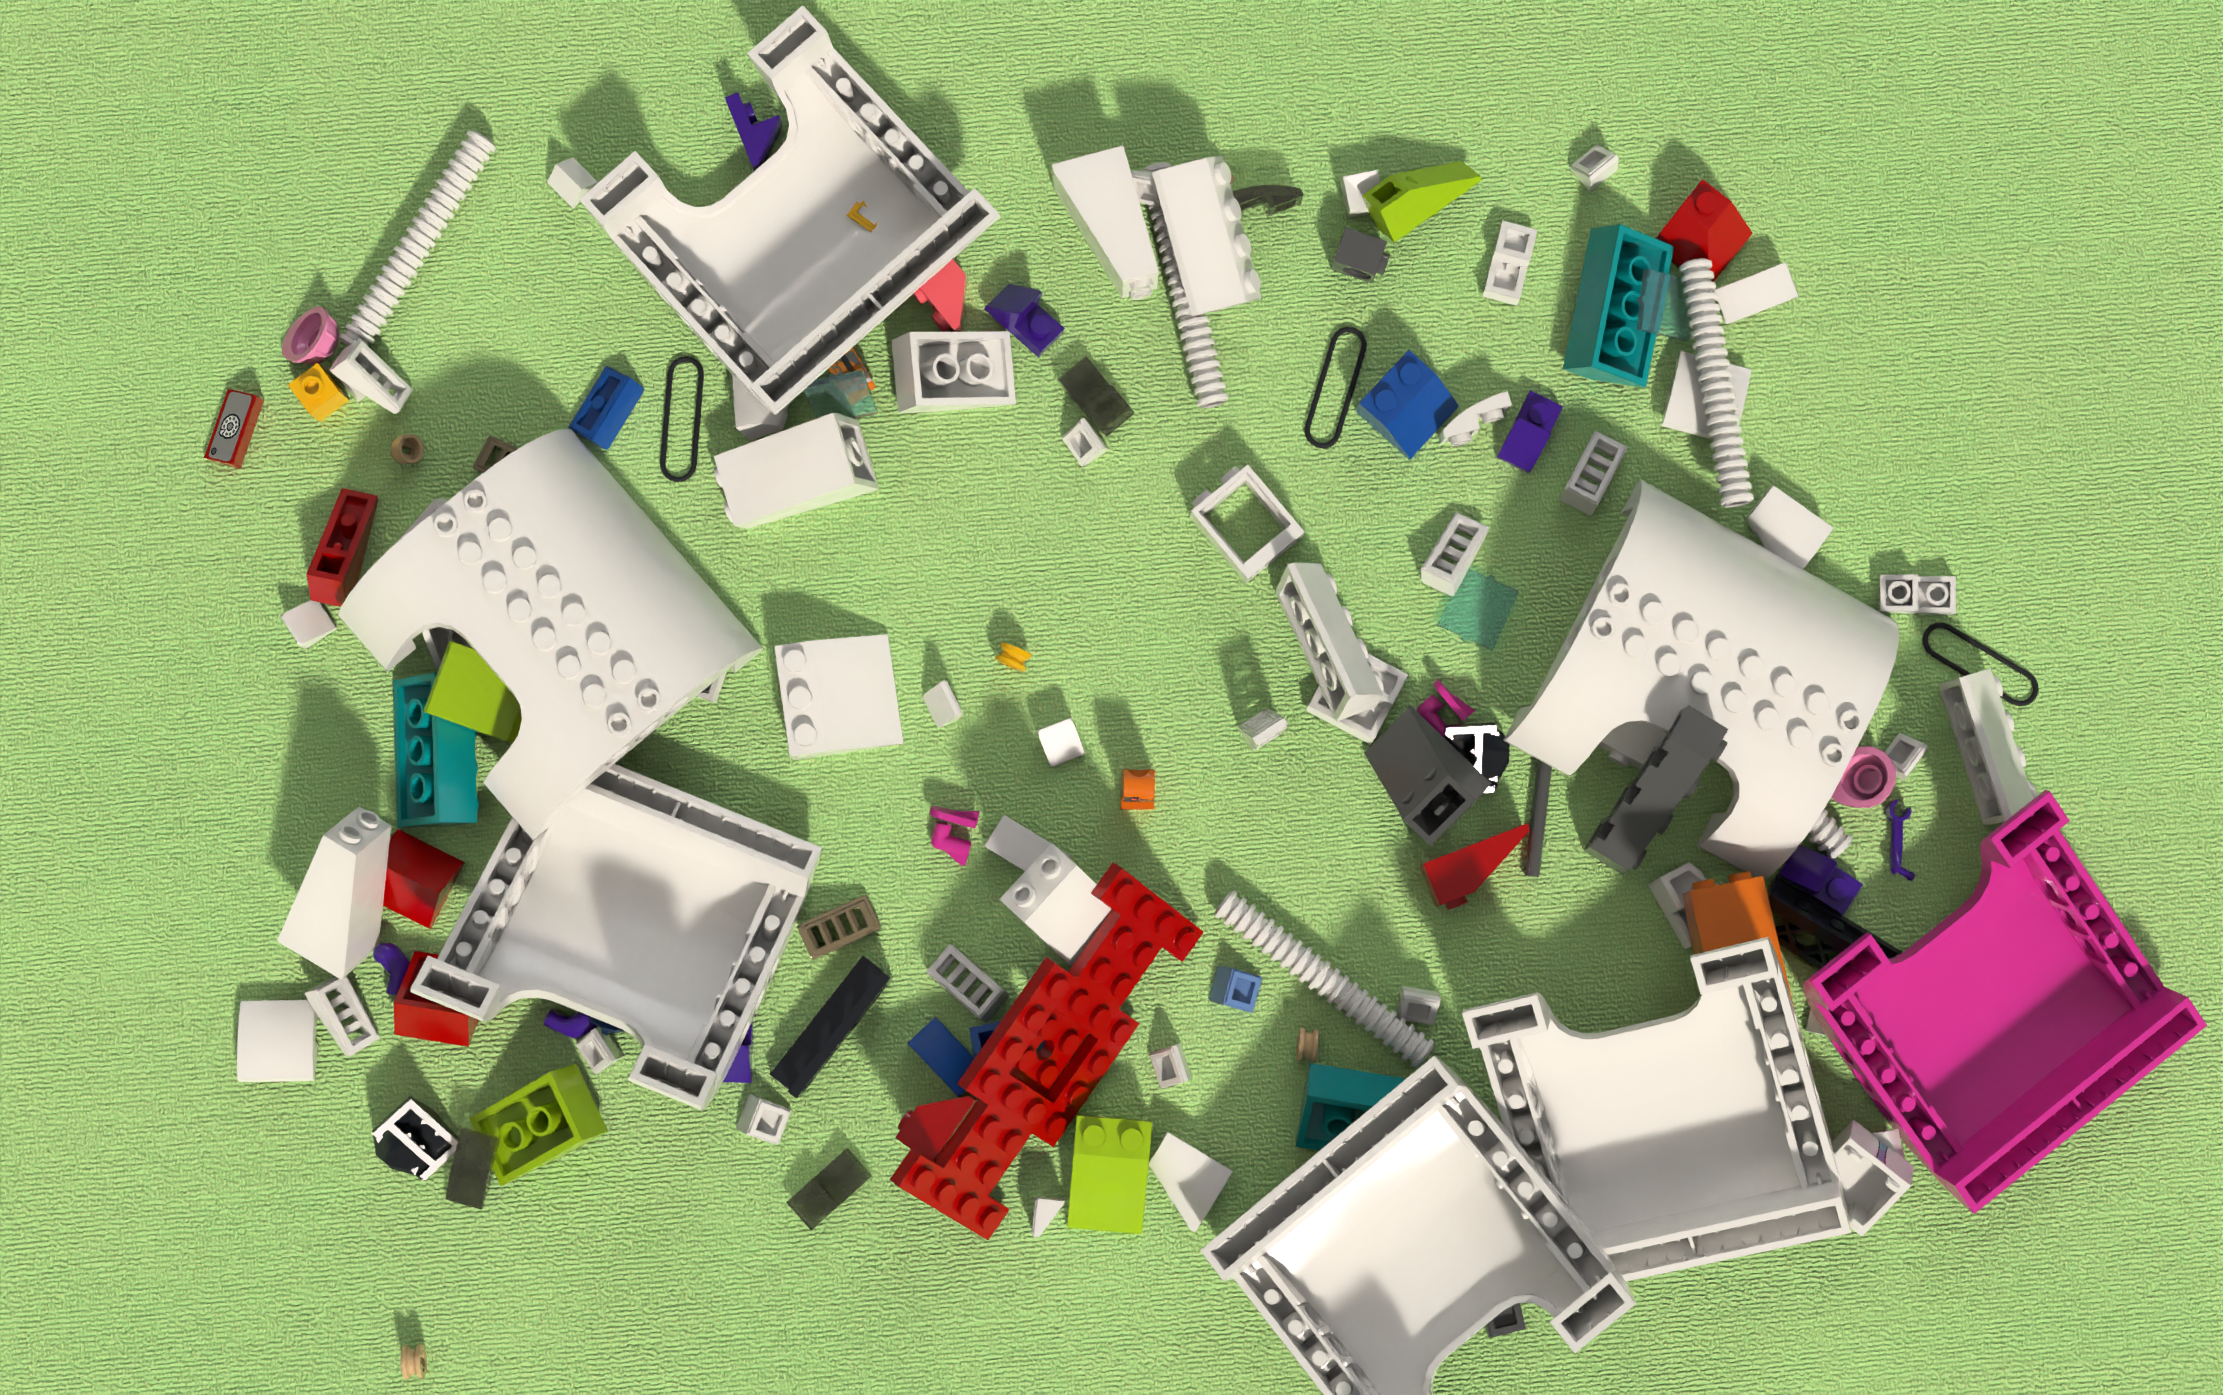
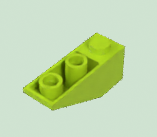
M1458 161L1392 174L1364 193L1362 198L1375 227L1395 243L1429 217L1437 214L1457 197L1466 193L1471 187L1480 182L1482 178L1465 163Z

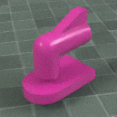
M1439 679L1433 683L1436 690L1462 721L1476 711L1453 695ZM1432 694L1417 707L1416 711L1443 736L1444 725L1446 724L1437 712L1445 705Z
M931 806L929 815L941 820L975 828L980 811H958ZM935 822L931 837L932 846L947 852L957 863L965 866L972 841L950 836L952 824Z

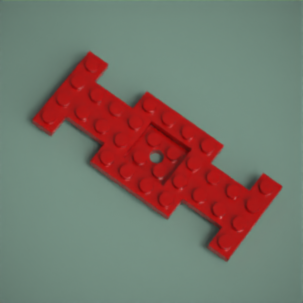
M1113 862L1091 892L1093 896L1112 910L1068 972L1048 957L1043 960L957 1084L977 1097L978 1101L936 1161L911 1148L889 1179L899 1188L986 1240L990 1239L1010 1210L989 1194L1000 1181L1002 1175L1020 1152L1030 1135L1034 1134L1054 1147L1138 1027L1139 1023L1119 1008L1130 995L1156 955L1163 948L1173 957L1183 962L1203 934L1200 928ZM1045 1041L1044 1047L1036 1053L1038 1046Z

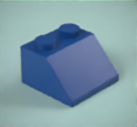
M1408 350L1362 399L1355 412L1410 460L1456 411L1459 405L1437 374Z

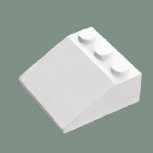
M888 634L811 640L774 646L789 755L793 760L904 744Z

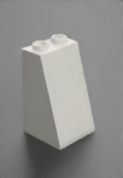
M1124 146L1052 164V184L1055 193L1122 298L1131 296V300H1139L1152 295V290L1157 289L1159 271Z
M837 413L822 416L714 456L717 466L714 468V475L719 486L723 488L727 500L724 503V509L728 519L736 527L749 529L879 490L859 420Z
M359 806L323 835L277 939V942L341 980L369 956L379 944L391 833L390 824L381 820L374 812Z
M1052 843L999 899L1070 967L1073 966L1112 910L1091 894L1097 884Z

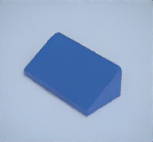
M606 366L568 428L597 446L608 450L643 394L644 388L632 378Z
M935 1017L908 1042V1045L960 1098L966 1090L957 1083L974 1060V1057Z

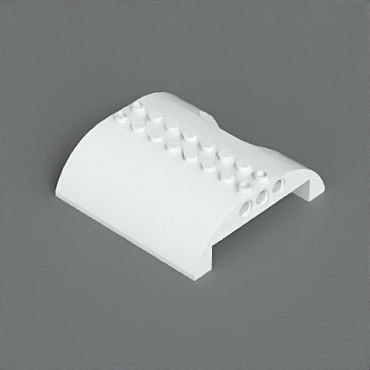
M803 5L747 53L758 72L783 104L787 112L789 128L786 140L778 151L729 194L711 206L694 207L680 202L667 191L660 177L634 151L579 199L594 220L664 301L730 373L774 415L780 412L1000 218V214L977 189L974 188L969 192L833 48L827 30ZM864 201L867 207L863 205L858 212L874 225L877 222V226L872 230V233L846 216L856 202L860 204Z
M571 429L553 431L525 444L478 476L394 544L358 581L338 612V616L387 672L416 649L413 638L424 630L442 627L454 630L462 636L510 690L521 709L522 721L519 733L511 747L495 764L483 783L532 840L562 817L561 807L729 668L736 673L763 650V647Z
M1640 479L1621 512L1627 515L1628 519L1532 705L1519 709L1503 741L1570 776L1582 765L1612 729L1626 722L1639 721L1652 725L1667 734L1679 712L1690 705L1728 728L1723 738L1728 743L1717 762L1728 770L1733 781V799L1726 813L1712 814L1697 847L1743 872L1750 871L1752 877L1763 876L1765 880L1781 867L1801 844L1820 817L1839 784L1889 681L1899 644L1898 625L1890 617Z
M613 764L561 807L562 817L534 840L529 837L513 817L511 818L437 959L427 956L410 989L414 994L483 1022L493 1019L509 1003L522 998L538 997L554 1001L623 1029L634 1036L643 1047L628 1081L699 1110H704L712 1101L725 1079L777 969L804 904L822 852V847Z
M1769 937L1690 955L1700 996L1689 1009L1660 1019L1600 1033H1581L1570 1030L1561 1024L1551 1012L1546 1000L1538 992L1462 1011L1472 1049L1479 1047L1481 1049L1503 1125L1583 1221L1612 1260L1625 1282L1851 1233L1842 1185L1821 1102L1789 990Z
M1435 1055L1200 1250L1223 1281L1234 1279L1323 1395H1433V1381L1437 1369L1443 1361L1505 1309L1517 1303H1533L1545 1308L1554 1317L1550 1323L1574 1353L1578 1352L1637 1304L1630 1288L1612 1260L1567 1201L1487 1105L1450 1067Z

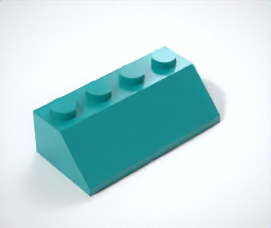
M1621 224L1591 228L1563 370L1591 380L1646 387L1674 246Z
M437 672L393 680L397 828L455 826L477 823V812L479 809L476 791L478 765L475 757L477 731L423 712Z
M1310 1063L1303 1092L1295 1147L1320 1151L1406 1078Z

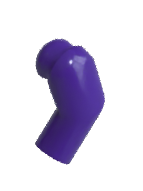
M380 943L375 947L373 957L390 974L386 993L397 995L410 961L397 945L393 943Z
M551 1009L544 1021V1026L570 1038H579L598 1027L590 1021L586 1014L581 1012L569 1017Z

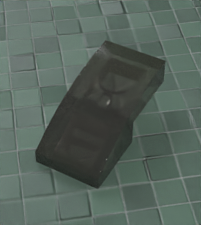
M1260 185L1232 191L1234 198L1240 205L1241 212L1262 204L1267 217L1301 205L1303 199L1301 188L1284 185Z
M1087 356L1083 357L1057 379L1073 401L1106 437L1134 414V411L1113 385L1108 384Z
M465 1127L461 1129L449 1176L446 1200L483 1209L493 1176L491 1170L500 1137Z
M847 1148L786 1203L807 1227L813 1230L871 1178L872 1175Z

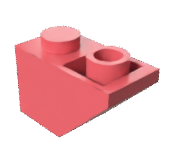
M952 259L912 295L921 305L925 302L928 303L935 312L931 315V318L942 332H947L948 330L950 332L962 331L967 279L966 274Z

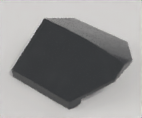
M1495 722L1444 725L1443 737L1491 782V785L1483 794L1494 793L1498 786L1497 783L1509 763L1510 744L1503 741L1505 738L1503 732Z
M411 1096L372 1130L376 1156L391 1169L416 1175L417 1178L426 1180L463 1146L461 1140L432 1108Z

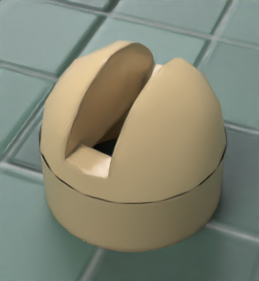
M414 434L401 435L391 442L390 454L394 461L400 464L416 463L422 458L423 445L421 440ZM402 449H410V455L403 453Z

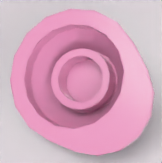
M315 306L301 315L291 325L282 345V355L287 360L293 363L320 364L334 353L338 345L339 329L335 320L329 316L325 308Z
M1875 747L1856 748L1831 798L1837 803L1855 808H1871L1882 803L1891 795L1895 785L1896 770L1892 760L1884 751Z

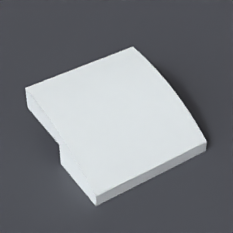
M1681 351L1676 361L1672 387L1667 396L1661 426L1710 439L1708 433L1711 431V428H1708L1706 425L1709 417H1706L1704 414L1707 406H1704L1702 402L1705 395L1701 394L1700 391L1703 384L1699 383L1698 380L1701 373L1696 368L1699 362L1695 360V354ZM1730 364L1727 370L1732 372V377L1729 381L1734 383V388L1731 392L1736 394L1733 404L1738 406L1735 415H1738L1741 419L1752 370Z
M1368 654L1367 661L1372 672L1376 671L1379 674L1384 687L1383 696L1376 707L1336 722L1318 685L1306 711L1371 745L1408 674Z
M308 1000L240 1001L237 1037V1080L239 1082L315 1081L318 1044L315 1041L318 1015Z

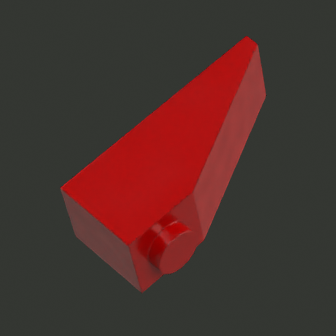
M345 488L341 489L306 574L311 601L341 607L348 594L357 584L378 504V495Z
M1528 823L1419 865L1435 906L1445 904L1448 911L1468 903L1466 895L1474 893L1530 831Z

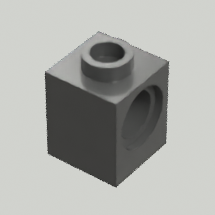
M1345 227L1331 270L1373 283L1376 273L1384 275L1390 254L1384 252L1387 241Z

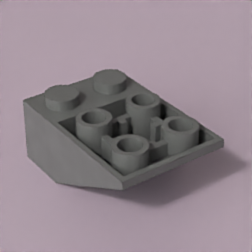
M1411 705L1364 753L1403 820L1430 846L1491 785V782Z

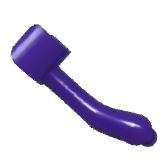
M1896 799L1890 801L1885 807V815L1891 821L1890 870L1893 875L1897 872L1908 881H1913L1916 875L1901 867L1903 821L1910 817L1912 810L1911 807H1907L1902 815L1897 817L1893 811L1894 806L1898 802Z

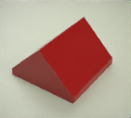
M397 829L390 838L383 906L431 929L465 862Z

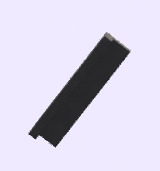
M1776 876L1768 886L1767 894L1771 911L1781 916L1785 924L1775 926L1779 945L1815 967L1821 969L1830 962L1827 953H1841L1867 932L1873 936L1888 959L1902 953L1901 950L1780 877ZM1807 932L1815 937L1817 945L1804 946L1797 941L1795 933Z
M862 956L770 1075L789 1089L788 1092L795 1098H800L893 978L865 956Z

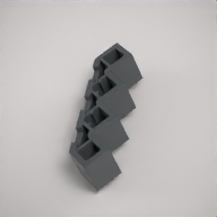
M1690 705L1683 708L1677 715L1662 743L1653 748L1635 780L1627 784L1609 816L1601 820L1586 845L1584 852L1620 874L1629 871L1631 868L1636 870L1647 853L1645 848L1657 832L1662 835L1673 818L1671 814L1684 796L1689 798L1700 782L1698 777L1711 759L1716 762L1723 753L1728 743L1723 740L1728 728Z

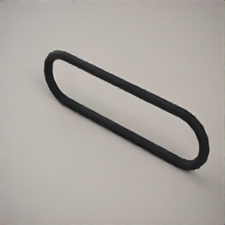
M1344 327L1334 333L1305 424L1306 439L1317 448L1333 446L1338 441L1345 422L1367 347L1365 336L1354 327ZM1351 332L1356 334L1361 340L1359 357L1335 435L1329 442L1319 443L1311 437V423L1336 341L1341 334Z
M688 356L679 357L674 360L669 366L667 373L660 467L663 475L674 482H683L691 478L697 466L704 371L700 362ZM690 362L698 369L692 460L688 473L684 476L676 477L668 473L666 469L672 379L674 368L678 364Z
M1934 623L1925 630L1922 638L1923 646L1926 652L1935 659L1964 676L1971 674L1930 648L1928 644L1929 634L1937 628L1947 629L2031 681L2033 692L2028 699L2018 701L2005 693L2001 696L2002 699L2016 706H2026L2036 699L2039 691L2038 682L2028 671L1949 624Z

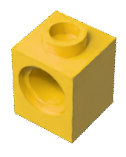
M316 363L288 384L307 412L319 422L350 401L330 373L319 363Z

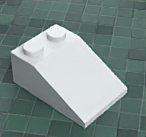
M1009 331L908 332L892 340L898 413L940 412L1016 404Z

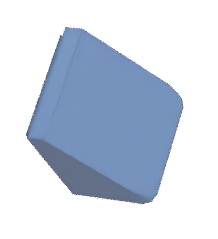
M1219 965L1216 970L1209 1000L1253 1013L1262 977Z

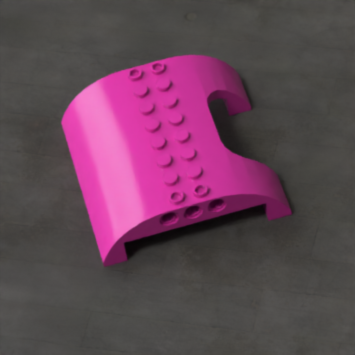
M2048 790L2041 792L1982 840L1980 845L1982 869L1979 883L1973 894L1961 907L1906 951L1894 958L1888 959L1873 936L1867 932L1808 978L1803 985L1805 997L1816 1020L1881 1114L1893 1129L1899 1130L1900 1138L1931 1174L1974 1214L2207 1026L2189 997L2166 988L2060 832V829L2070 820Z

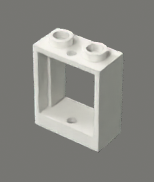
M1247 464L1241 470L1235 466L1220 479L1223 485L1213 493L1207 489L1191 503L1195 508L1190 512V518L1245 583H1248L1298 542L1305 533ZM1244 483L1284 529L1246 562L1241 560L1205 517V515Z

